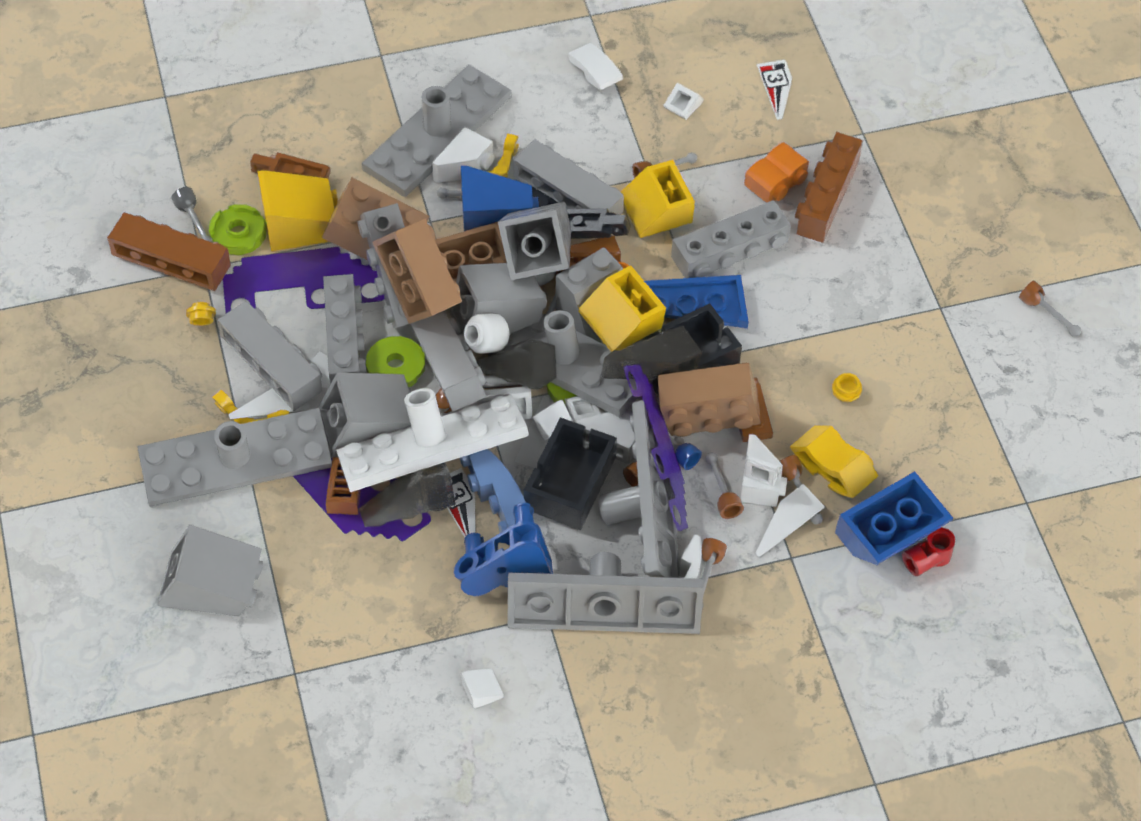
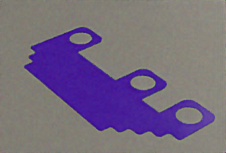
M340 247L243 257L241 259L242 264L234 266L232 268L233 272L225 274L223 278L225 312L227 314L232 310L231 304L238 298L248 300L255 309L254 292L304 287L308 308H325V303L317 304L311 299V295L315 290L324 289V276L353 274L354 285H360L362 289L365 284H375L374 279L378 277L377 271L372 270L370 264L362 265L361 259H351L350 253H341ZM361 293L362 303L379 302L385 299L384 295L378 294L374 298H366Z
M640 364L624 366L631 393L634 397L642 396L659 446L652 448V456L660 478L662 480L670 479L676 498L669 500V507L677 530L682 531L688 528L686 521L687 512L685 509L686 501L684 498L685 490L683 487L685 481L653 385L649 384ZM629 372L632 373L637 386L636 391L632 388L628 376ZM656 454H658L662 460L664 473H662L658 468L656 462ZM673 505L678 509L681 524H678L675 519Z
M331 468L293 476L344 534L354 530L358 535L368 532L372 537L383 534L386 539H390L396 536L403 542L431 522L430 514L416 501L407 503L391 515L378 503L380 499L399 486V481L396 478L391 479L388 488L382 491L374 490L371 486L362 488L358 515L327 513L326 496ZM338 476L339 479H346L345 476ZM337 485V487L349 488L348 485ZM336 494V496L351 497V494ZM409 509L420 511L422 521L416 526L406 525L402 520L405 511Z

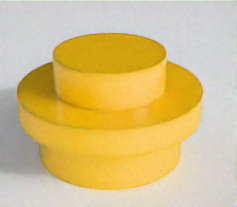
M195 302L192 304V307L186 309V316L189 318L190 324L196 326L213 323V317L216 315V309L207 302Z
M843 373L833 381L832 392L841 401H855L862 393V384L856 375Z

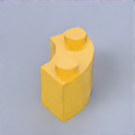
M815 425L789 446L793 453L798 456L801 464L813 476L819 473L830 482L827 487L840 495L854 498L878 477L873 467L872 459L864 451L846 443L832 426Z

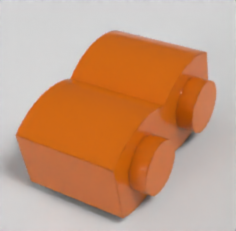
M783 142L746 171L744 185L766 203L773 200L780 201L787 195L790 188L796 184L801 185L806 180L809 161Z

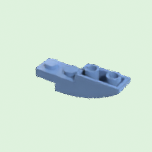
M489 449L460 457L462 466H468L470 471L467 478L471 491H477L481 502L489 500L492 513L499 515L501 520L498 522L499 532L501 533L514 525V507L519 503L526 502L519 486L504 464Z

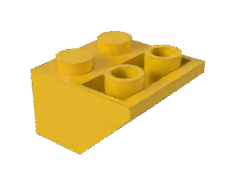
M673 159L646 167L620 191L624 195L623 205L640 238L693 223L695 201Z
M630 265L607 277L579 307L578 312L611 353L615 354L661 329L666 307Z

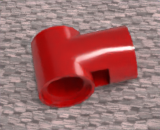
M941 527L929 534L923 541L904 551L902 559L908 571L915 577H918L935 566L942 567L947 565L953 554L955 536L949 529ZM934 545H941L945 549H938Z

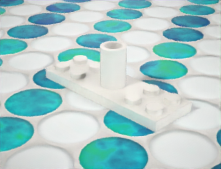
M422 388L410 392L404 399L411 423L410 427L388 434L382 433L372 439L359 443H350L336 451L349 490L353 492L529 436L526 423L512 395L497 397L490 402L477 406H468L461 411L441 417L434 391Z

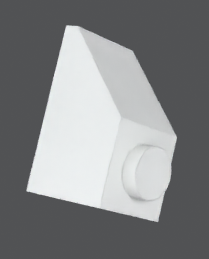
M464 127L432 162L433 181L442 183L461 180V166L487 170L494 161L493 141Z
M605 412L576 421V423L586 426L585 446L589 447V432L591 428L617 437L616 459L626 464L630 463L634 456L632 444L635 443V433L630 424V416L633 413L625 412L619 418L610 412Z
M749 434L746 461L749 455L781 467L774 486L744 475L740 499L744 503L777 507L778 497L785 496L787 478L781 477L783 465L756 435Z

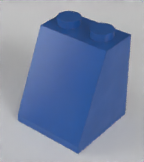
M461 166L464 231L496 223L508 213L539 207L538 197H532V185L470 166Z

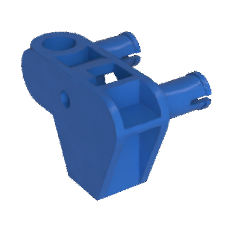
M529 503L517 504L513 509L515 524L488 541L484 542V537H481L479 533H470L465 536V555L458 560L454 567V576L461 581V589L464 593L471 596H482L500 585L508 588V573L553 574L551 555L540 527L534 523L533 507H530ZM498 543H505L510 547L506 550L503 548L498 550Z

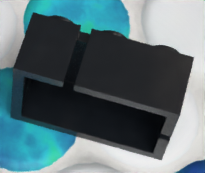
M710 303L663 325L661 329V349H659L660 332L658 330L633 343L632 359L655 370L656 378L651 384L658 396V375L739 364L742 350L741 343L728 326L724 328V321Z
M560 417L537 462V468H534L523 490V497L525 502L529 503L530 507H533L534 513L581 530L616 459L617 437L591 428L588 450L584 448L586 426Z

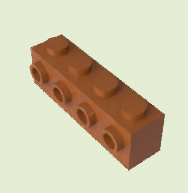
M836 132L832 142H826L822 154L824 160L823 162H817L813 174L815 180L814 182H808L804 193L806 200L804 203L799 202L796 209L795 218L799 219L797 235L824 243L859 163L863 144L862 139Z
M124 212L107 237L113 256L216 291L231 266L228 248L222 244L198 238L192 233H183L172 229L166 224L154 223L140 215L134 216Z

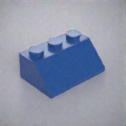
M914 471L840 514L835 534L854 557L878 565L953 520V517Z

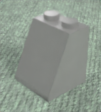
M565 202L508 213L498 221L511 280L570 268L571 227Z
M604 247L556 275V311L563 310L569 312L573 316L576 331L604 344L578 310L607 277L623 270L622 266Z
M507 263L459 266L456 283L460 289L462 302L452 306L450 314L452 318H455L463 336L468 321L477 314L493 313L501 315L506 320L510 333L540 322L542 310L546 308L547 298L545 292L539 287L536 276L511 280Z
M337 372L318 406L331 458H337L336 450L350 443H359L372 439L382 433L388 434L411 426L404 402L411 389L407 386L404 374Z
M189 525L171 550L157 605L165 608L240 616L246 607L253 605L257 589L253 588L254 580L259 578L263 568V561L259 560L262 548Z

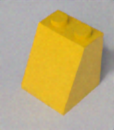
M264 170L257 171L271 252L329 242L323 239L322 236L335 210L334 207L338 203L336 189H330L328 178Z

